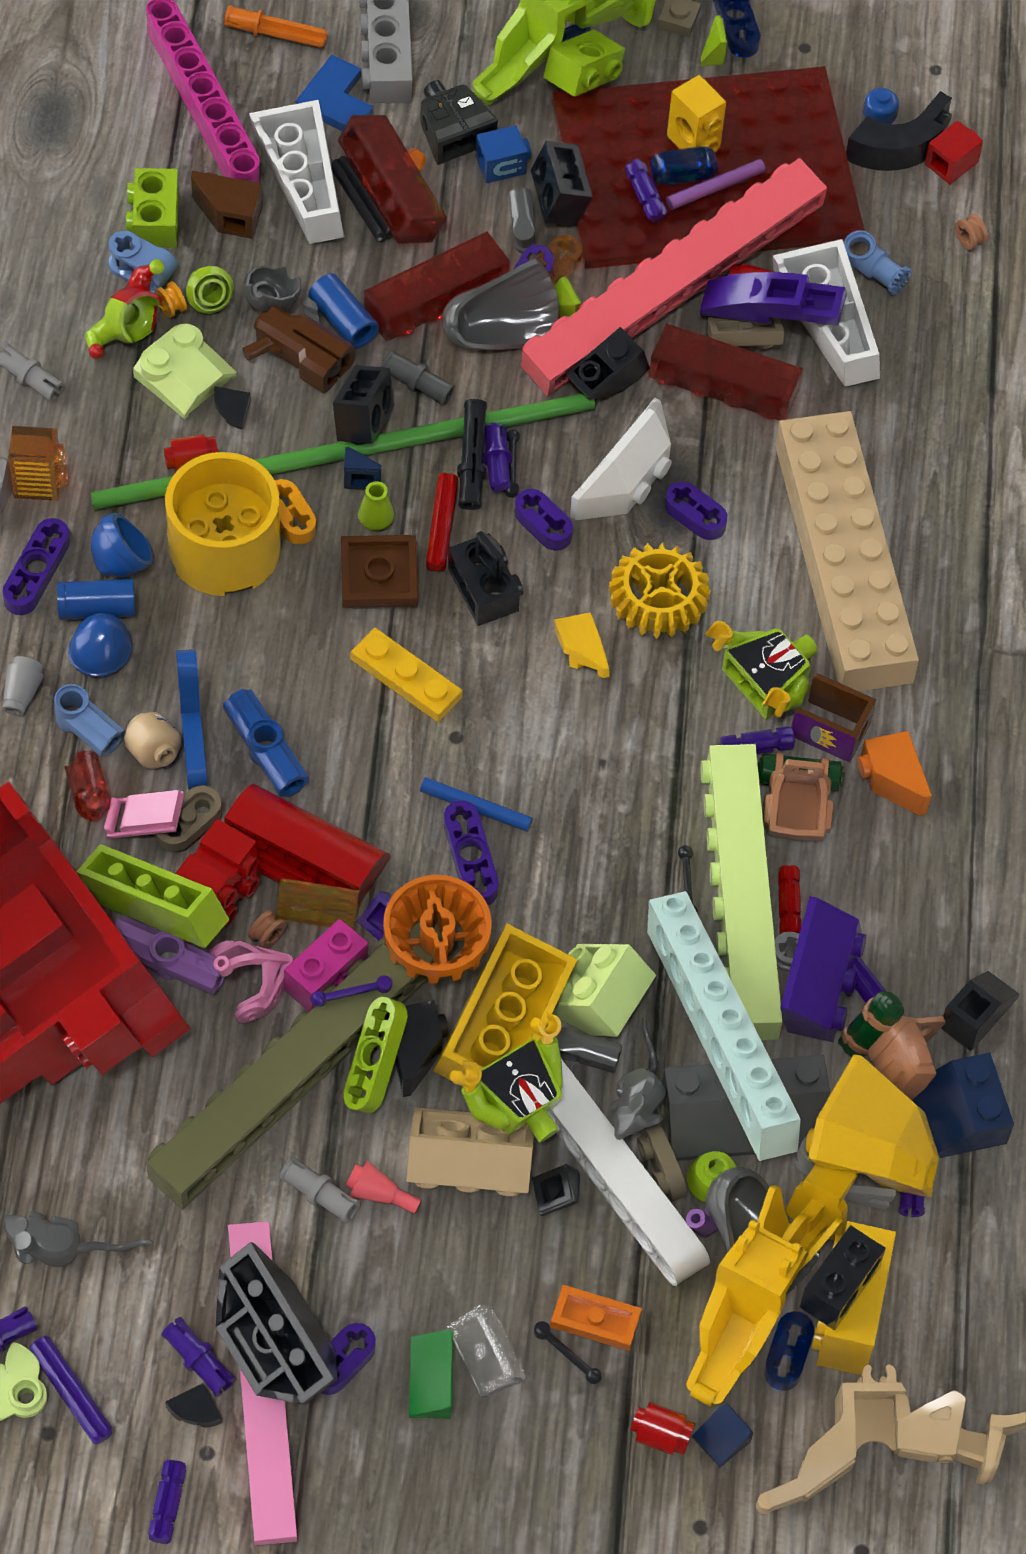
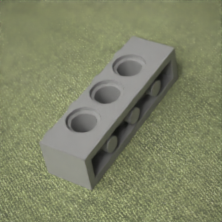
M359 0V7L366 8V14H360L361 35H367L368 40L361 41L362 62H368L369 68H362L363 89L370 90V104L412 103L409 0Z

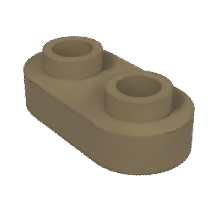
M204 785L188 790L184 794L176 829L181 835L170 837L168 834L171 832L155 834L157 843L168 851H181L192 844L212 826L216 819L220 818L222 814V800L219 793L212 787ZM200 807H206L209 809L205 813H199L196 811Z
M658 1123L652 1127L642 1129V1137L637 1138V1145L643 1160H650L655 1171V1173H652L653 1180L670 1202L686 1197L687 1188L682 1171L662 1126Z

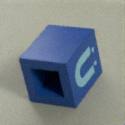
M517 125L476 134L475 157L485 182L490 183L526 174L527 159L531 158V148L528 139L521 137Z

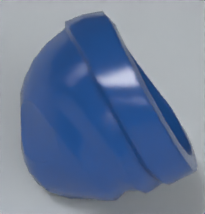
M111 513L102 517L93 531L91 551L94 563L101 574L107 577H128L130 574H136L140 570H144L152 565L154 556L149 540L121 514Z
M97 613L85 619L76 629L69 643L68 656L77 671L89 677L102 678L115 674L128 663L132 653V641L125 625L117 617L109 613Z

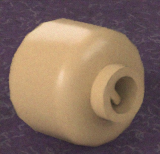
M158 712L141 713L135 716L129 722L124 736L127 749L141 766L148 769H158L171 764L179 753L182 744L178 731L163 714Z

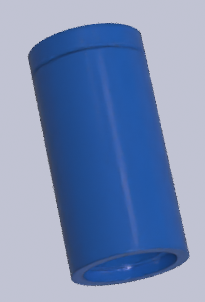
M336 274L324 275L312 285L308 293L309 299L317 303L319 311L342 338L354 345V349H359L374 339L379 331V324Z
M134 580L57 582L59 620L87 619L89 616L97 613H109L115 617L135 616Z

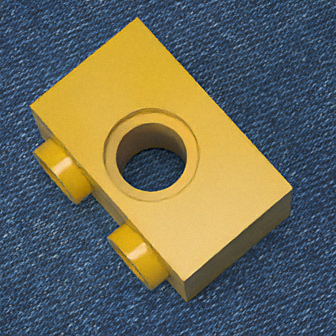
M700 75L672 91L667 137L693 163L704 156H711L721 146L726 101Z

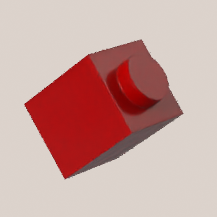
M957 120L929 142L925 165L951 185L979 162L983 140L974 130L967 128Z

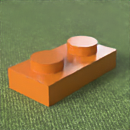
M562 1285L550 1328L630 1351L642 1308Z

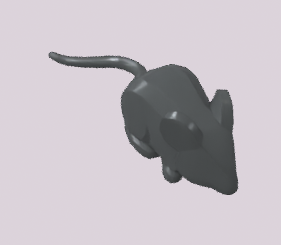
M646 1017L642 1021V1030L650 1055V1069L639 1068L624 1074L616 1086V1094L620 1098L610 1103L611 1111L615 1112L614 1135L618 1140L624 1139L644 1128L657 1125L664 1119L663 1114L655 1112L664 1103L667 1090L663 1082L656 1075L658 1068L657 1054L648 1032Z
M36 1211L30 1212L28 1220L20 1215H6L4 1217L5 1232L14 1246L16 1258L23 1264H30L34 1259H37L48 1266L62 1267L70 1264L78 1254L93 1250L124 1252L141 1245L153 1244L152 1240H136L123 1245L96 1241L80 1243L78 1223L57 1216H52L50 1221L44 1220V1215Z

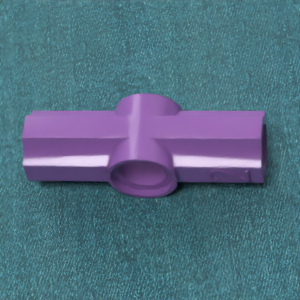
M124 915L116 920L115 926L142 963L151 967L153 972L161 976L162 979L171 980L176 978L212 995L220 990L226 976H221L215 969L213 963L217 958L216 956L185 943L179 937L164 931L155 930ZM165 952L176 953V955L171 958L160 957V955Z

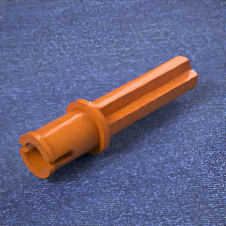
M229 5L224 19V27L252 32L254 37L263 34L317 48H324L328 37V32L325 29L264 15V10L261 9L258 12Z

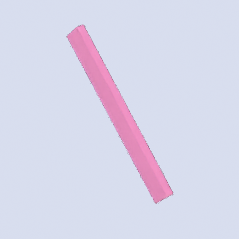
M269 1221L228 1225L230 1258L247 1244L253 1242L272 1260ZM240 1369L254 1545L297 1542L285 1401L256 1396Z

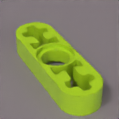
M379 997L371 1003L368 1009L343 1092L344 1102L352 1110L370 1114L375 1112L383 1102L408 1018L407 1009L400 1001L388 997ZM386 1013H390L388 1020H384ZM379 1032L385 1034L384 1038L378 1037ZM379 1045L381 1049L380 1058L376 1064L372 1065L370 1062L371 1052ZM367 1072L373 1073L372 1078L366 1076ZM366 1090V1095L362 1098V1091Z

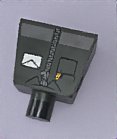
M435 80L424 88V94L427 98L421 101L420 121L437 165L476 151V134L498 130V119L467 85L461 84L446 90L440 80Z

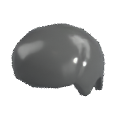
M268 266L254 267L244 279L246 300L254 309L261 313L263 311L268 312L273 306H278L287 311L295 304L301 292L300 277L291 279L286 267L283 266L275 269Z

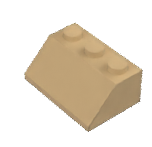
M415 1107L410 1133L406 1182H413L418 1187L428 1189L444 1185L455 1186L457 1190L462 1192H477L479 1189L496 1190L498 1194L503 1196H517L520 1193H528L534 1134L528 1125L508 1135L502 1129L493 1128L474 1119L469 1112Z

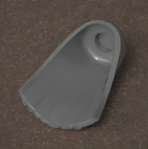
M534 258L482 286L455 296L443 311L442 323L447 338L456 346L466 349H523V346L529 339L536 335L541 337L550 331L552 325L559 319L558 295L548 270L538 259Z
M745 1167L727 1169L719 1174L711 1182L706 1195V1210L721 1234L727 1253L739 1236L748 1228L749 1222L752 1219L758 1222L770 1187L759 1174ZM820 1250L798 1272L786 1295L795 1289V1286L809 1274L820 1256Z

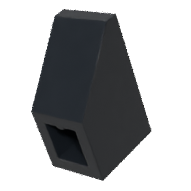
M619 327L565 374L589 400L625 391L646 373L650 366L644 350Z
M987 971L969 980L946 1006L943 1015L946 1023L941 1029L972 1051L1019 998L1020 994Z

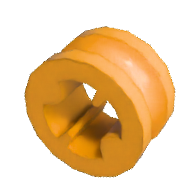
M173 281L167 283L166 289L162 287L155 289V294L162 299V303L159 306L168 318L174 317L177 310L181 313L187 310L185 298L180 288Z

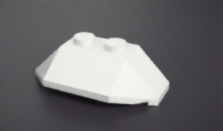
M654 398L650 402L649 406L593 473L573 494L570 510L571 518L583 520L627 514L636 503L642 504L651 490V484L656 478L662 479L667 474L672 463L669 459L671 442L662 404L659 399Z

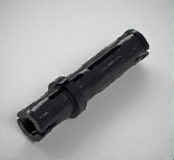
M469 399L464 403L461 464L457 466V476L460 478L458 506L466 510H477L481 508L482 479L486 477L483 457L487 402L480 399Z

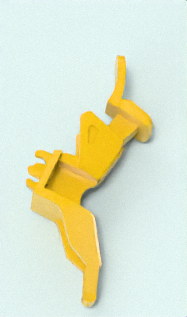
M815 1164L804 1181H801L796 1187L786 1207V1211L781 1188L776 1185L769 1187L758 1222L753 1219L749 1222L748 1228L739 1236L718 1266L715 1285L699 1325L701 1352L686 1383L687 1388L691 1391V1397L711 1408L715 1404H720L725 1399L741 1373L751 1364L765 1343L784 1308L786 1292L798 1272L813 1258L828 1239L834 1241L835 1234H844L848 1213V1205L844 1198L859 1173L822 1167ZM787 1215L794 1220L792 1223H789Z

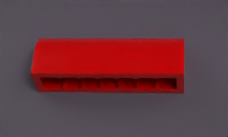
M256 784L249 785L239 795L224 817V823L257 841V848L315 877L318 885L358 906L391 858L388 852Z

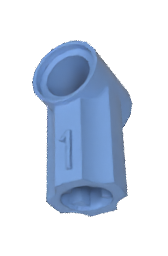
M68 684L59 688L55 693V721L60 729L74 733L101 757L109 756L118 748L125 736V730L89 700L88 693L83 687ZM67 706L79 707L75 711H68L64 708Z

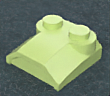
M179 324L171 328L143 351L133 368L134 378L184 419L214 394L215 386L222 387L228 381L237 377V372L203 341L201 331L190 324Z

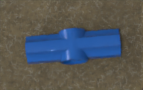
M241 689L232 693L229 699L223 703V710L249 748L250 759L261 767L280 797H290L300 792L309 783V776L283 738L281 726L270 718L252 689ZM264 740L273 742L269 745L259 744V742Z

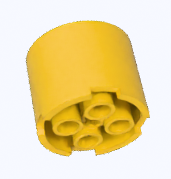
M215 452L201 455L190 460L177 470L168 484L165 495L168 549L170 559L176 569V574L195 590L215 596H225V592L238 591L250 586L254 589L265 582L278 564L281 549L279 491L269 471L257 461L231 452Z

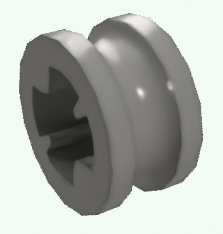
M784 932L776 937L777 967L780 970L790 972L793 958L785 957L786 952L784 950L786 946H793L795 952L800 934Z

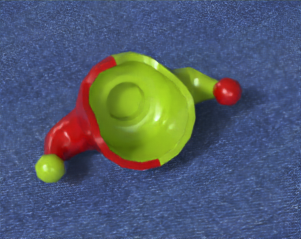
M153 259L149 265L136 267L126 287L118 290L110 297L105 307L104 317L85 333L90 357L95 360L102 358L104 355L103 346L112 340L118 339L124 343L133 344L153 332L156 322L157 305L162 303V299L150 291V283L154 274H161L165 269L164 263L160 259Z

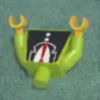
M717 620L705 633V636L715 639L712 644L715 651H720L723 647L727 648L724 652L723 672L765 720L769 719L773 714L780 718L784 712L796 710L797 707L802 706L810 687L808 678L811 665L808 659L818 652L814 640L809 635L805 634L791 642L781 629L774 628L767 632L735 631L723 621Z
M547 1013L548 1026L545 1030L543 1029V1022L539 1018L535 1017L530 1023L532 1031L541 1036L538 1042L535 1038H532L483 1069H480L477 1063L463 1061L462 1065L466 1070L465 1076L461 1071L452 1070L450 1080L456 1085L463 1086L461 1092L474 1119L493 1128L502 1129L508 1135L528 1125L539 1143L544 1142L559 1131V1127L548 1111L553 1109L562 1097V1061L558 1039L555 1037L561 1031L562 1026L559 1017L551 1013Z

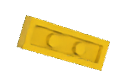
M376 627L350 652V660L436 722H439L462 698L463 690Z

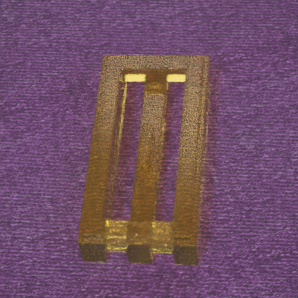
M282 878L279 885L276 919L331 927L340 918L354 930L359 891ZM286 904L305 906V907H309V908H308V909H302V908H296V907H289V906H286ZM324 910H330V911H336V912H343V913H347V916H346V915H340V914L327 913V912H323V911H324Z

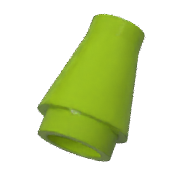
M375 481L369 483L365 489V495L358 510V519L366 529L379 532L385 530L393 522L395 512L388 495L387 486L382 482Z

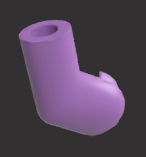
M706 1206L704 1208L705 1213L701 1209H692L686 1216L688 1226L700 1237H707L718 1231L717 1226L706 1210Z

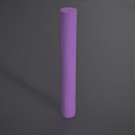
M758 159L666 197L667 205L670 210H674L764 173L766 171L765 165L761 159Z

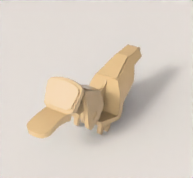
M888 1364L885 1368L887 1378L882 1376L879 1382L871 1377V1365H866L862 1370V1377L858 1379L857 1383L841 1384L835 1398V1425L808 1449L797 1479L760 1494L756 1502V1509L761 1514H768L771 1511L802 1500L804 1502L808 1501L849 1473L856 1462L857 1450L869 1442L882 1443L891 1451H894L895 1455L902 1458L932 1463H950L953 1460L977 1468V1484L991 1483L999 1465L1006 1435L1026 1429V1412L1014 1415L991 1414L985 1424L984 1434L967 1431L961 1428L966 1399L958 1391H951L910 1412L909 1401L905 1394L906 1390L902 1382L896 1381L895 1368Z

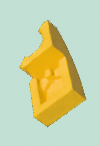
M591 612L554 619L555 633L563 652L569 655V667L579 669L580 667L587 666L596 669L599 677H610L604 648Z

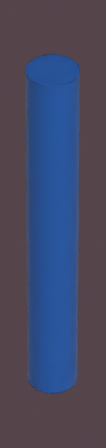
M427 777L424 778L421 784L420 792L449 803L459 800L468 801L477 808L479 814L526 832L531 827L533 817Z

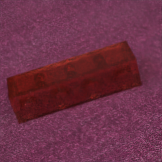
M351 115L337 141L398 244L432 243L446 221L447 216L386 115Z
M488 231L364 290V308L379 324V333L388 342L396 337L406 336L420 325L440 319L443 316L446 305L455 296L482 286L510 271V260Z
M666 323L651 356L649 377L656 379L662 384L674 385L689 390L695 395L707 396L725 402L731 407L743 408L758 413L767 419L780 421L787 420L800 389L803 368Z

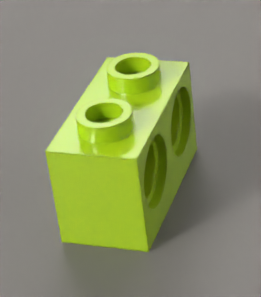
M135 168L134 182H128L127 202L128 204H133V211H126V231L133 232L138 237L157 247L177 248L178 169Z

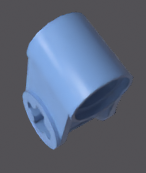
M119 231L114 233L109 239V251L111 253L109 269L114 275L126 281H129L131 274L138 266L149 265L153 259H160L164 263V271L161 274H154L152 276L150 291L155 293V289L163 288L178 268V262L170 252L138 237L133 232Z

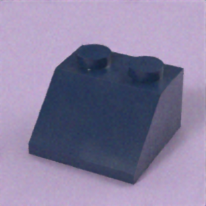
M990 1052L952 1060L936 1069V1075L932 1081L912 1100L926 1114L939 1158L1005 1145L1008 1143L1014 1126Z

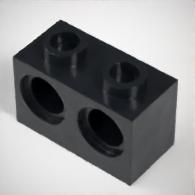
M545 141L531 168L544 221L577 226L593 197L578 144Z
M354 366L333 401L337 441L351 442L355 445L373 444L394 407L390 368Z
M476 538L448 548L447 568L477 626L519 612L520 596L523 595V587L519 577L516 574L511 575L507 567V556L501 545L500 548L504 556L502 578H495L484 565L474 564L480 562L475 556ZM495 591V592H499V593H501V594L493 595V594H490L489 592Z
M850 1225L804 1288L799 1308L835 1331L880 1268L886 1248Z

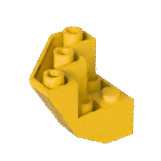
M853 1055L816 1119L815 1128H811L807 1134L806 1152L809 1153L808 1159L818 1166L865 1174L882 1188L896 1189L898 1192L931 1198L939 1155L925 1112L864 1057Z

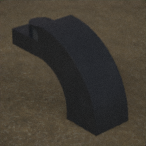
M940 91L916 119L903 124H886L867 116L848 138L845 160L860 167L881 171L907 169L925 162L929 142L941 134L950 123L952 114L949 113L952 97Z

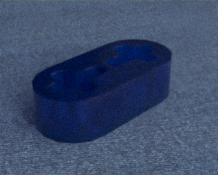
M709 147L664 151L654 155L649 162L653 180L660 185L706 180L714 176L719 169L715 152Z
M788 1312L780 1318L777 1324L764 1369L766 1381L777 1390H790L801 1379L814 1335L812 1320L802 1312ZM793 1325H798L801 1327L800 1333L802 1335L797 1337L795 1346L787 1344L790 1335L788 1330H791ZM783 1356L791 1357L789 1364L791 1372H788L786 1377L778 1376V1368L776 1367L781 1365Z

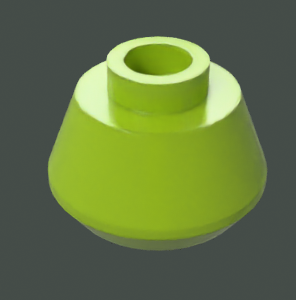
M205 266L196 269L190 275L186 285V297L189 304L196 311L204 314H212L224 309L231 301L234 293V284L231 276L224 269L217 266Z
M712 1151L698 1156L690 1164L687 1171L686 1180L690 1192L698 1200L706 1203V1195L711 1182L725 1170L738 1167V1165L727 1154L719 1151Z

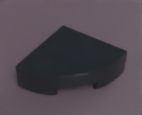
M215 386L214 403L216 409L229 425L243 430L251 401V393Z
M203 1383L165 1401L168 1411L179 1421L182 1420L186 1423L200 1425L205 1428L222 1423V1417Z

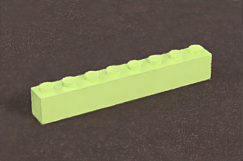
M756 744L710 745L707 760H701V782L708 783L709 794H704L705 817H711L712 828H707V849L715 853V862H710L711 886L718 887V897H713L714 920H721L722 931L716 932V952L718 956L724 955V968L760 1039L779 1040L783 1021L780 1008L781 1001Z

